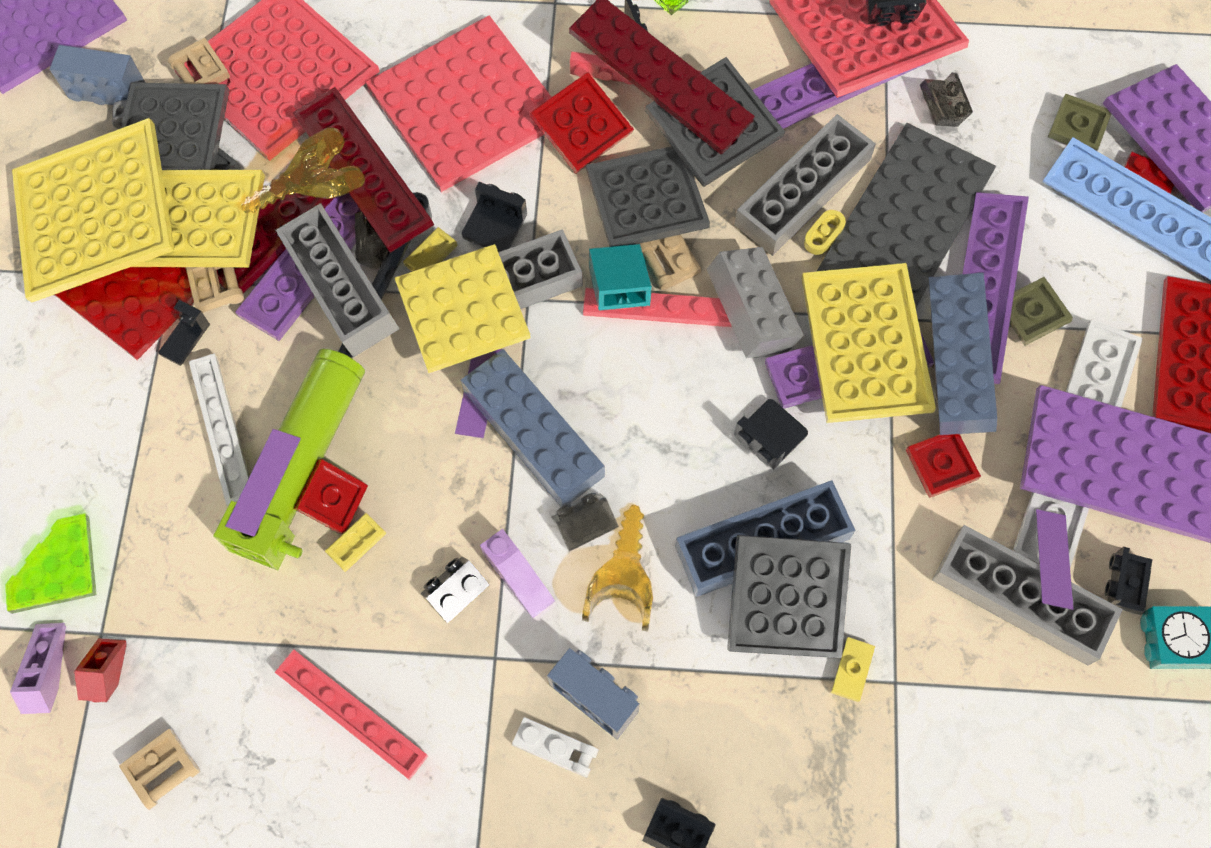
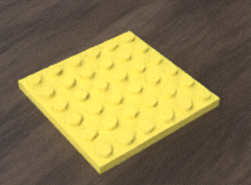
M150 118L12 169L25 298L30 302L38 301L175 251L155 123Z

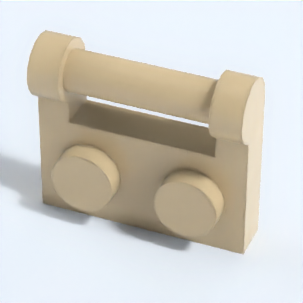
M206 38L189 45L168 58L169 65L178 72L185 84H219L230 78L229 72ZM186 61H191L201 79L197 81L193 79L184 65Z
M681 235L640 243L643 256L657 277V284L661 290H666L701 273L700 265ZM658 250L672 275L666 274L653 251Z
M186 267L195 308L201 310L202 313L229 303L237 304L244 300L243 292L238 287L234 267ZM221 268L224 271L228 290L221 292L216 271Z
M171 729L166 730L119 765L137 796L148 810L156 806L160 798L191 776L193 778L201 772L198 765L190 757ZM180 761L183 766L181 769L153 790H148L146 785Z

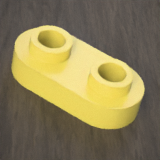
M837 210L825 211L806 233L804 239L806 250L815 255L825 253L844 229L846 223L844 215ZM828 224H833L835 227L830 228ZM817 241L821 245H815L813 242Z

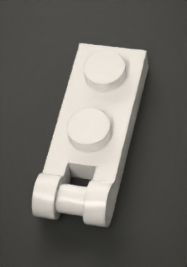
M525 717L512 743L514 747L585 778L588 777L591 770L588 767L592 758H596L599 751L591 745L582 743ZM574 750L581 753L578 763L570 760Z

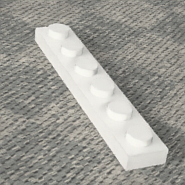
M215 353L191 360L189 365L225 502L229 506L231 501H238L250 476L219 361Z

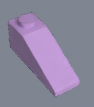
M503 529L480 545L485 558L532 618L555 602L528 561Z
M65 623L35 625L10 691L21 714L50 713L59 689L66 630Z

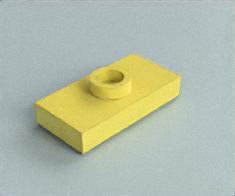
M437 227L403 261L404 266L413 272L440 263L458 246L457 241Z
M365 513L330 545L325 552L346 572L386 535V532Z
M850 637L846 638L831 693L856 702L861 700L875 646Z

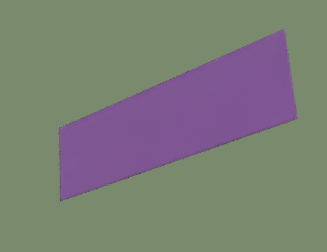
M502 348L472 358L468 374L502 350ZM463 393L455 434L484 438L487 419L468 396Z
M275 429L272 430L225 527L253 537L255 536L301 438Z
M1036 509L1042 603L1073 610L1066 515Z

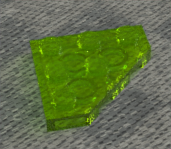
M86 513L57 519L50 528L52 531L42 543L39 542L24 560L26 563L16 576L12 575L5 584L7 612L13 614L97 595L90 518Z

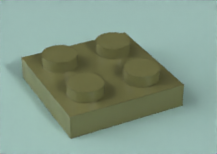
M1065 93L1047 137L1067 145L1073 137L1097 151L1111 113L1107 108Z
M1045 277L1014 292L1010 325L1024 346L1072 322L1073 316Z

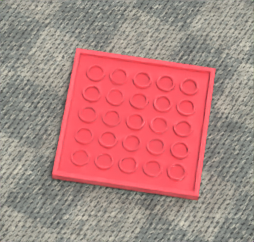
M261 0L208 41L230 75V78L219 83L226 84L230 90L224 119L269 161L305 133V130L294 116V111L334 87L346 100L366 84L367 80L380 72L377 64L304 0ZM186 61L184 65L195 81L201 79L191 61Z
M769 0V3L836 98L968 48L969 39L937 0H926L927 4L914 22L902 24L900 21H894L886 26L868 24L866 0Z
M490 15L366 81L369 91L441 192L543 136V132L530 118V113L552 98Z

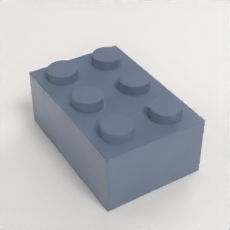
M59 45L50 67V71L67 97L77 102L88 101L98 105H113L116 102L127 100L131 83H146L131 55Z
M569 648L547 675L549 685L618 740L639 713L640 703L637 701L638 696L626 686L623 689L619 688L613 682L615 678L605 669L601 668L598 671L591 664V658L579 649L577 652H574Z

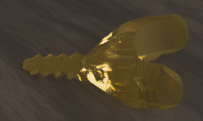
M327 128L306 139L301 144L286 171L280 173L278 179H272L270 185H264L262 191H255L253 197H246L245 202L241 205V209L245 213H256L258 208L264 209L267 203L274 204L276 199L283 200L286 194L293 195L298 193L327 199L342 196L361 187L365 182V177L360 168L356 166H347L338 170L328 168L330 161L341 151L345 141L338 129Z
M631 505L629 510L623 513L626 519L621 521L623 529L618 532L621 539L615 542L618 549L613 551L614 557L593 574L587 586L582 621L589 622L595 606L603 600L612 597L629 600L637 607L642 616V631L648 632L653 604L652 583L640 563L641 555L638 553L643 547L639 543L643 538L639 531L644 527L640 522L644 518V514L641 513L639 506Z

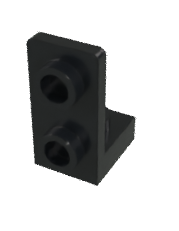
M179 300L174 306V310L179 315L178 320L180 322L158 353L161 357L181 366L210 326V323L201 310Z

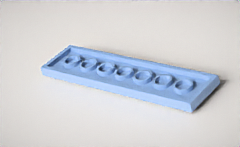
M1072 137L1044 178L1043 183L1211 282V217Z

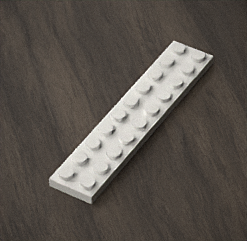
M1091 319L1087 325L1065 392L1121 408L1143 338ZM1032 492L1013 551L1040 565L1036 509L1066 515L1071 568L1089 508Z

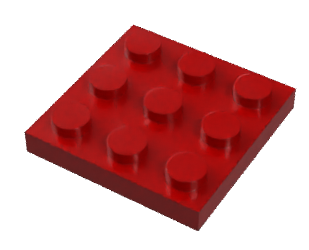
M589 72L582 75L530 113V118L575 174L634 131V128Z

